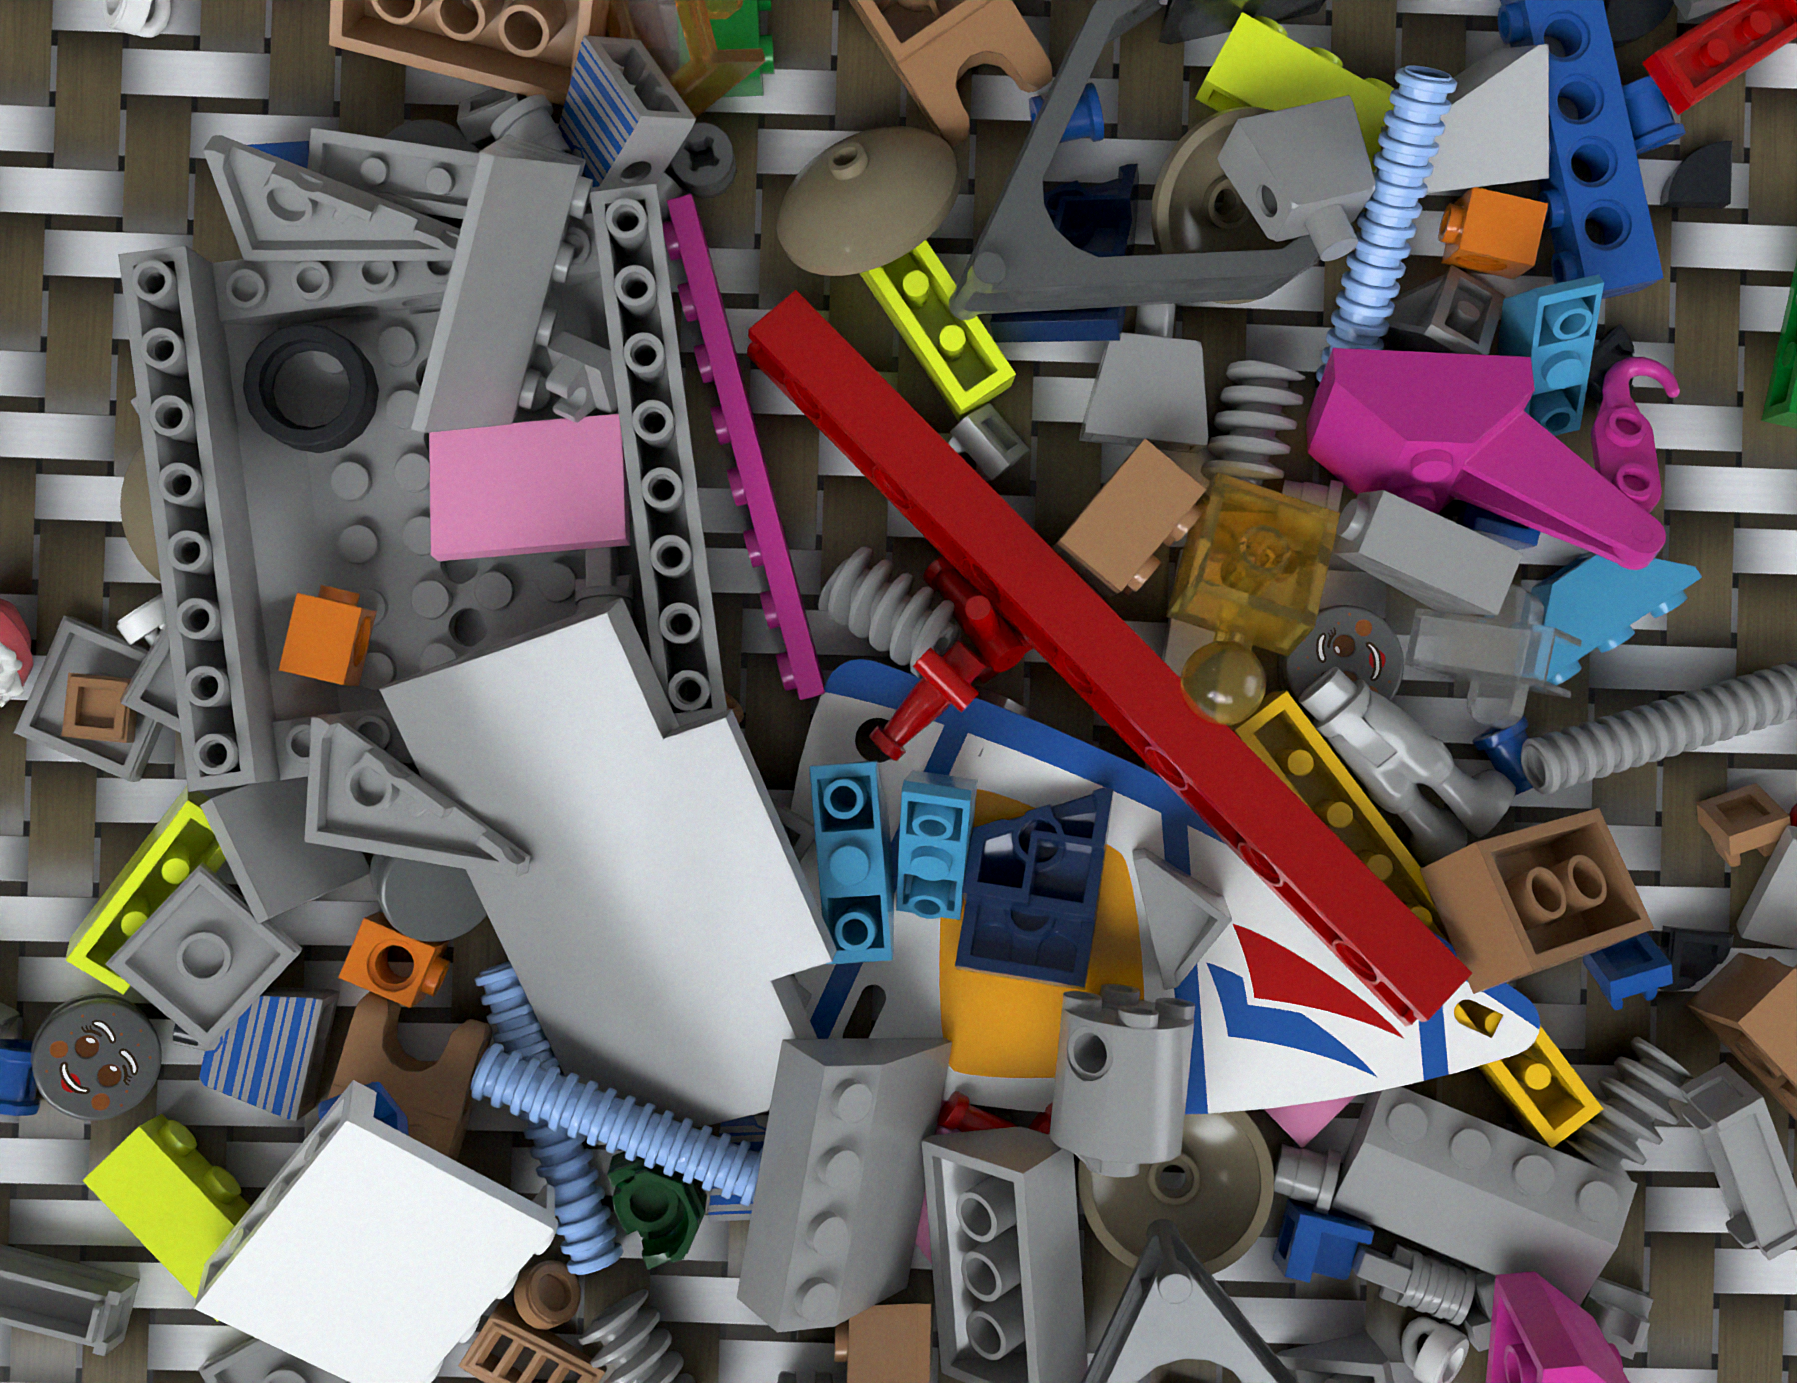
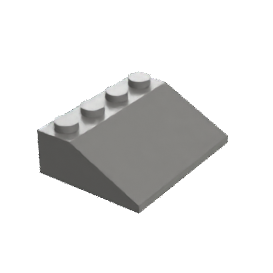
M509 134L480 151L411 425L412 430L431 433L509 425L515 419L520 406L528 409L532 408L542 373L541 371L531 369L537 344L545 347L549 346L558 315L557 308L547 306L553 282L566 283L576 247L574 244L565 242L571 216L583 219L590 197L589 192H591L593 185L592 179L582 176L586 159Z
M947 1038L782 1039L737 1292V1299L777 1333L834 1327L907 1288L925 1193L921 1140L936 1133L952 1041Z

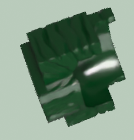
M626 1151L613 1155L607 1177L612 1188H615L612 1197L614 1211L627 1234L638 1231L640 1237H642V1257L647 1269L649 1270L668 1261L675 1263L684 1259L691 1248L705 1215L707 1194L702 1189V1181L693 1179L692 1183L688 1184L683 1182L684 1174L676 1171L672 1176L665 1175L663 1172L664 1166L655 1164L653 1169L644 1166L645 1159L636 1156L634 1161L625 1159Z

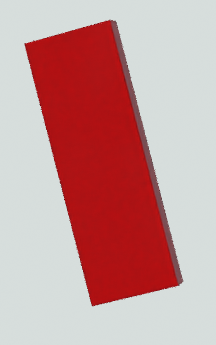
M1740 0L1734 2L1656 51L1643 61L1642 64L1678 116L1797 38V0Z

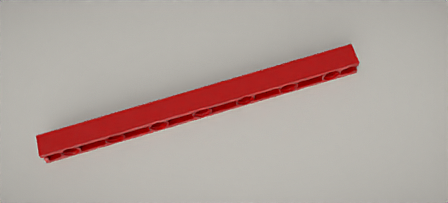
M797 290L792 292L748 329V337L752 342L747 348V356L965 579L982 596L989 600L990 604L1405 1027L1412 1025L1417 1019L1420 1022L1428 1021L1473 974Z

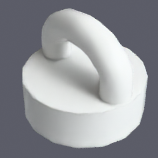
M103 0V18L109 28L132 35L152 38L157 36L167 26L171 13V0H154V12L149 21H146L149 14L151 0Z
M161 593L117 622L119 625L116 627L129 645L144 637L148 644L152 646L160 633L158 628L162 629L166 622L163 594Z
M1418 1317L1409 1322L1403 1332L1401 1341L1403 1359L1406 1365L1413 1371L1414 1377L1422 1383H1451L1462 1367L1469 1349L1468 1336L1446 1322L1439 1324L1428 1317ZM1426 1333L1429 1337L1418 1354L1417 1343L1419 1337Z

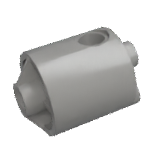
M1119 984L1101 985L1100 995L1082 991L1064 992L1049 1139L1058 1147L1074 1153L1086 1164V1168L1090 1171L1111 1177H1132L1139 1174L1140 1164L1170 1161L1181 1155L1194 1029L1195 1004L1191 1001L1178 998H1158L1155 1003L1139 1000L1140 990L1138 988Z

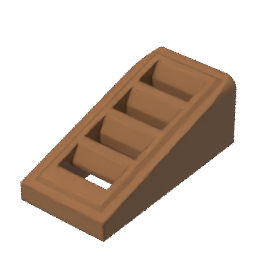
M500 1300L458 1365L485 1383H538L533 1379L547 1358L559 1364L546 1383H562L569 1370L581 1375L577 1383H599L607 1370L605 1366L593 1368L590 1363L591 1357L549 1330L536 1329L527 1324L518 1311L503 1300ZM501 1335H504L513 1341L503 1357L499 1358L491 1353V1350ZM526 1346L536 1353L522 1373L512 1365Z

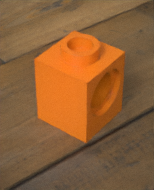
M1478 187L1469 189L1455 204L1449 203L1442 216L1438 232V241L1446 243L1442 263L1515 280L1535 265L1548 203Z
M320 585L318 597L297 593L278 670L340 685L359 686L377 611L357 607L360 594Z
M379 911L363 918L338 978L411 1008L424 1000L426 994L434 997L441 988L450 967V961L442 958L449 940L424 942L409 938L396 930L387 920L384 913ZM393 945L407 949L412 955L414 968L410 977L398 976L390 969L387 958L388 952Z

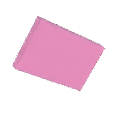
M619 414L587 416L579 422H573L564 418L429 433L431 556L437 561L630 545L628 479Z

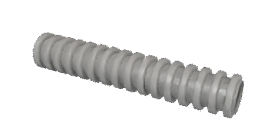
M1797 659L1789 661L1787 664L1772 666L1770 669L1755 671L1753 674L1738 676L1735 680H1724L1718 685H1707L1701 690H1691L1683 695L1670 696L1666 700L1653 701L1648 706H1636L1631 711L1616 712L1613 716L1599 717L1596 721L1582 722L1578 727L1569 726L1563 728L1560 732L1545 733L1542 738H1528L1523 743L1521 750L1523 772L1536 791L1541 794H1551L1558 788L1567 789L1573 787L1576 783L1590 782L1594 777H1607L1612 772L1619 773L1626 771L1629 767L1643 766L1647 761H1660L1665 756H1676L1682 751H1693L1699 746H1709L1716 741H1726L1733 736L1745 735L1750 731L1765 729L1769 725H1778L1786 720L1797 719Z

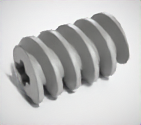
M1254 360L1234 362L1227 368L1226 375L1229 380L1238 386L1224 388L1220 395L1221 402L1231 410L1217 413L1213 422L1215 427L1226 435L1212 437L1207 444L1209 452L1220 460L1205 462L1200 472L1203 477L1215 484L1207 487L1220 494L1256 503H1277L1278 496L1262 487L1263 480L1280 479L1284 476V471L1268 461L1270 455L1290 453L1291 447L1277 439L1275 434L1276 431L1296 429L1298 422L1283 414L1282 408L1283 406L1303 404L1304 397L1289 389L1288 385L1289 381L1304 380L1305 376L1285 367Z
M868 546L860 547L850 558L844 560L826 582L818 602L819 611H828L829 617L837 624H849V630L858 638L869 637V643L879 652L889 650L890 658L898 665L910 664L911 672L921 679L923 676L912 667L930 647L942 657L958 640L961 627L959 624L953 625L950 623L955 604L948 599L932 611L929 608L935 592L931 587H922L913 597L909 596L914 582L913 576L908 572L903 573L891 584L889 580L894 568L893 563L888 559H884L870 570L869 567L874 552Z
M1638 1036L1630 1041V1046L1640 1061L1637 1062L1622 1056L1617 1057L1614 1065L1624 1081L1621 1082L1606 1076L1601 1077L1598 1084L1608 1101L1597 1098L1596 1100L1603 1110L1595 1115L1591 1122L1587 1121L1573 1132L1576 1138L1575 1142L1568 1139L1563 1140L1567 1146L1591 1165L1630 1181L1631 1179L1620 1164L1621 1160L1624 1158L1641 1165L1645 1164L1647 1159L1636 1144L1637 1140L1640 1138L1658 1145L1661 1144L1663 1139L1652 1122L1657 1118L1674 1125L1678 1123L1679 1119L1668 1102L1673 1098L1688 1104L1679 1087L1684 1085L1687 1078L1694 1079L1686 1069L1672 1058Z
M647 1289L631 1293L607 1307L592 1319V1324L578 1338L581 1345L601 1341L603 1348L590 1363L593 1368L613 1364L615 1370L604 1383H696L688 1373L678 1374L683 1367L684 1359L682 1355L677 1351H666L672 1340L670 1332L665 1328L653 1329L660 1318L658 1309L654 1306L640 1307L648 1296Z

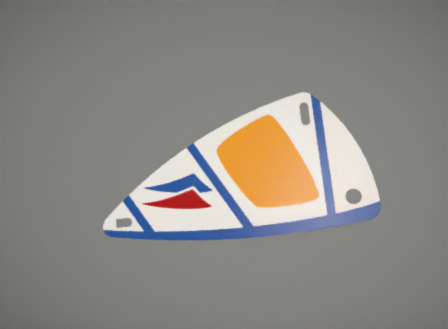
M866 659L850 660L840 665L831 673L824 686L825 694H821L810 724L799 764L791 811L814 823L809 766L868 761L860 755L856 748L855 736L858 728L862 723L872 718H883L889 721L912 688L921 679L913 674ZM975 698L962 712L951 704L937 719L903 746L906 753L898 761L889 759L878 763L889 815L894 872L893 960L823 964L795 973L798 983L812 994L805 1011L818 1039H843V1032L862 990L868 985H878L885 991L886 1001L869 1038H947L952 1041L942 1100L948 1101L953 1092L959 1091L969 1097V1104L1023 1111L1045 1112L1046 1107L1053 1102L1063 993L1067 991H1082L1100 995L1101 985L1119 984L1138 988L1140 990L1139 1000L1155 1003L1158 998H1178L1195 1004L1185 1115L1299 1105L1345 1098L1417 1083L1517 1055L1527 1050L1535 1042L1540 1029L1539 1013L1535 1005L1509 984L1504 983L1473 994L1467 980L1428 1021L1420 1022L1417 1019L1412 1025L1405 1027L1161 777L1052 727L979 698ZM983 749L982 755H981V757H979L978 755L980 754L981 750ZM912 770L978 780L973 828L1000 819L1010 820L1025 815L1029 810L1045 805L1055 806L1088 796L1094 790L1103 787L1113 789L1107 847L1085 991L958 970L955 967L966 904L964 897L960 920L943 917L927 919L919 917L914 913L896 911L901 793L904 779ZM789 828L788 839L792 848H794L801 835ZM814 838L801 860L800 866L822 915L816 841ZM1146 848L1224 896L1232 917L1229 925L1177 988L1164 990L1133 861L1132 851ZM1433 933L1457 957L1452 944ZM1462 1000H1472L1503 1014L1493 1037H1488L1460 1024L1454 1016L1455 1006Z

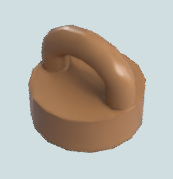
M547 1260L527 1268L517 1277L514 1289V1302L519 1315L527 1324L536 1329L547 1330L568 1322L576 1314L581 1302V1288L576 1275L568 1272L565 1264L560 1261Z

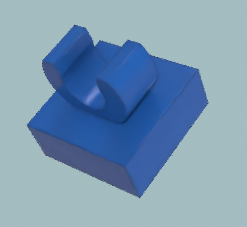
M1647 932L1583 956V964L1600 985L1601 992L1615 1010L1623 1008L1622 998L1641 993L1646 1001H1650L1656 997L1659 987L1673 984L1672 964Z

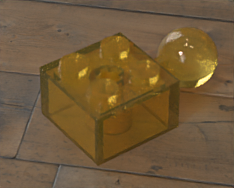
M1217 472L1206 487L1207 490L1195 504L1203 513L1187 533L1166 617L1215 632L1213 642L1199 647L1186 660L1180 676L1181 689L1188 706L1199 717L1211 723L1228 726L1240 723L1250 717L1260 706L1265 694V672L1261 662L1251 651L1252 645L1289 656L1315 628L1341 513Z

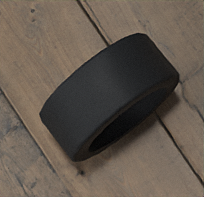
M308 323L279 328L259 342L246 363L243 391L248 411L260 428L270 436L296 450L314 453H324L344 448L362 435L375 415L379 393L374 367L357 345L327 326ZM310 350L324 352L336 358L346 370L350 384L348 402L341 414L328 424L316 427L297 425L287 419L277 407L273 392L275 378L284 363L294 355Z

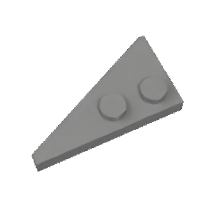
M222 135L212 136L203 149L244 261H453L461 229Z
M324 713L311 717L305 842L516 878L529 872L530 855L336 715Z

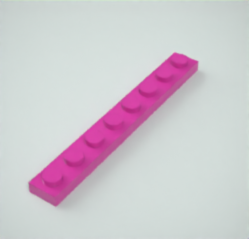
M692 194L666 200L672 220L662 223L665 244L671 261L682 258L688 282L677 285L681 304L687 322L699 320L704 344L694 346L697 364L704 384L715 381L721 403L719 406L710 408L713 424L720 445L731 442L737 467L727 469L729 484L736 506L748 504L754 526L752 529L743 531L745 544L752 567L764 565L770 590L760 592L764 615L769 629L781 628L787 650L786 652L776 654L782 682L786 691L797 688L800 700L821 696V694H825L823 674L699 210Z

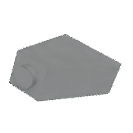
M1549 44L1494 49L1453 78L1457 81L1456 90L1453 93H1448L1446 97L1452 104L1450 112L1441 115L1440 119L1446 125L1442 135L1436 136L1434 140L1439 144L1440 148L1436 156L1429 158V162L1434 166L1433 173L1430 177H1426L1423 180L1428 186L1427 193L1549 178ZM1386 124L1382 126L1381 132L1388 131L1389 126Z
M1385 490L1359 493L1357 499H1352L1346 505L1337 524L1336 532L1341 537L1334 552L1337 556L1440 613L1476 615L1499 614L1523 556L1521 552Z

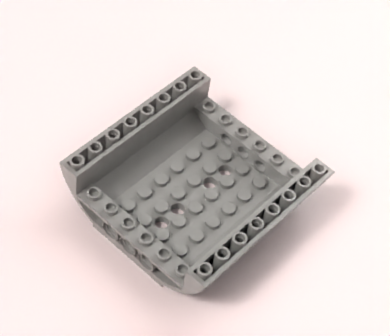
M656 183L589 192L592 213L584 214L583 219L571 216L565 242L576 245L572 264L565 284L557 281L553 282L547 306L558 309L549 345L562 331H565L611 351L618 409L614 414H619L629 491L630 545L616 547L619 552L620 575L631 574L634 592V603L632 604V610L634 611L633 623L678 725L681 727L727 711ZM186 245L118 254L188 792L308 777L311 717L324 713L336 715L402 764L414 763L379 689L393 681L576 615L578 606L575 605V579L586 578L585 549L478 558L479 567L476 575L465 583L454 582L447 573V561H437L431 556L429 433L412 430L411 425L422 385V373L427 365L453 261H244V259L211 263ZM300 323L327 326L357 345L374 367L379 388L375 415L364 433L344 448L324 453L296 450L264 432L249 413L243 391L246 363L259 342L279 328ZM537 344L531 364V369L542 372L536 397L531 409L520 406L519 412L512 423L564 419V417L553 411V406L562 396L547 390L545 384L553 370L547 347ZM310 350L298 353L284 363L275 378L273 392L277 407L287 419L297 425L316 427L328 424L341 414L348 402L350 384L346 370L336 358L324 352ZM595 408L585 417L609 414ZM320 585L359 593L360 597L357 607L377 611L359 686L340 685L278 670L297 593L318 597ZM475 609L485 617L487 632L478 644L466 646L457 639L454 625L461 613Z

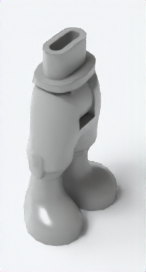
M1332 667L1306 688L1299 697V703L1315 717L1313 726L1319 734L1327 737L1343 762L1367 788L1369 798L1384 810L1398 814L1411 830L1408 846L1424 865H1429L1465 848L1468 837L1466 828L1478 838L1486 835L1507 812L1515 797L1516 787L1503 773L1492 769H1487L1472 777L1463 773L1454 765L1452 755L1441 739L1431 736L1397 705L1381 694L1370 690L1369 685L1362 679L1352 682L1338 667ZM1422 783L1431 787L1451 808L1454 814L1449 810L1434 806L1420 793L1416 784Z

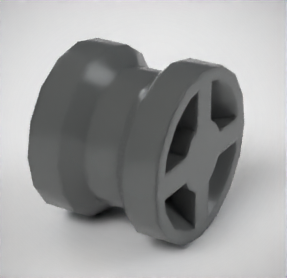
M706 122L694 123L689 134L670 162L680 186L687 193L701 199L715 198L725 193L733 184L737 173L733 146L727 134L718 126ZM707 147H710L707 153H701L699 155L692 153V151L697 153L701 150H706Z

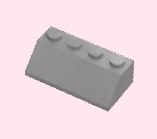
M1400 1086L1368 1093L1337 1179L1330 1207L1495 1276L1535 1271L1580 1306L1618 1247L1638 1183Z
M1022 1126L930 1135L921 1140L941 1373L965 1383H1081L1088 1369L1074 1153L1058 1147L1049 1139L1050 1135Z

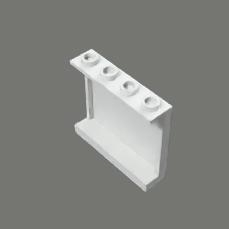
M353 1080L206 1261L194 1309L350 1383H431L437 1376L445 1356L458 1342L465 1343L473 1335L481 1315L495 1298L503 1299L511 1291L519 1271L533 1254H542L551 1244L558 1228V1220L555 1218V1188L546 1184L538 1195L530 1201L375 1119L373 1116L377 1092Z

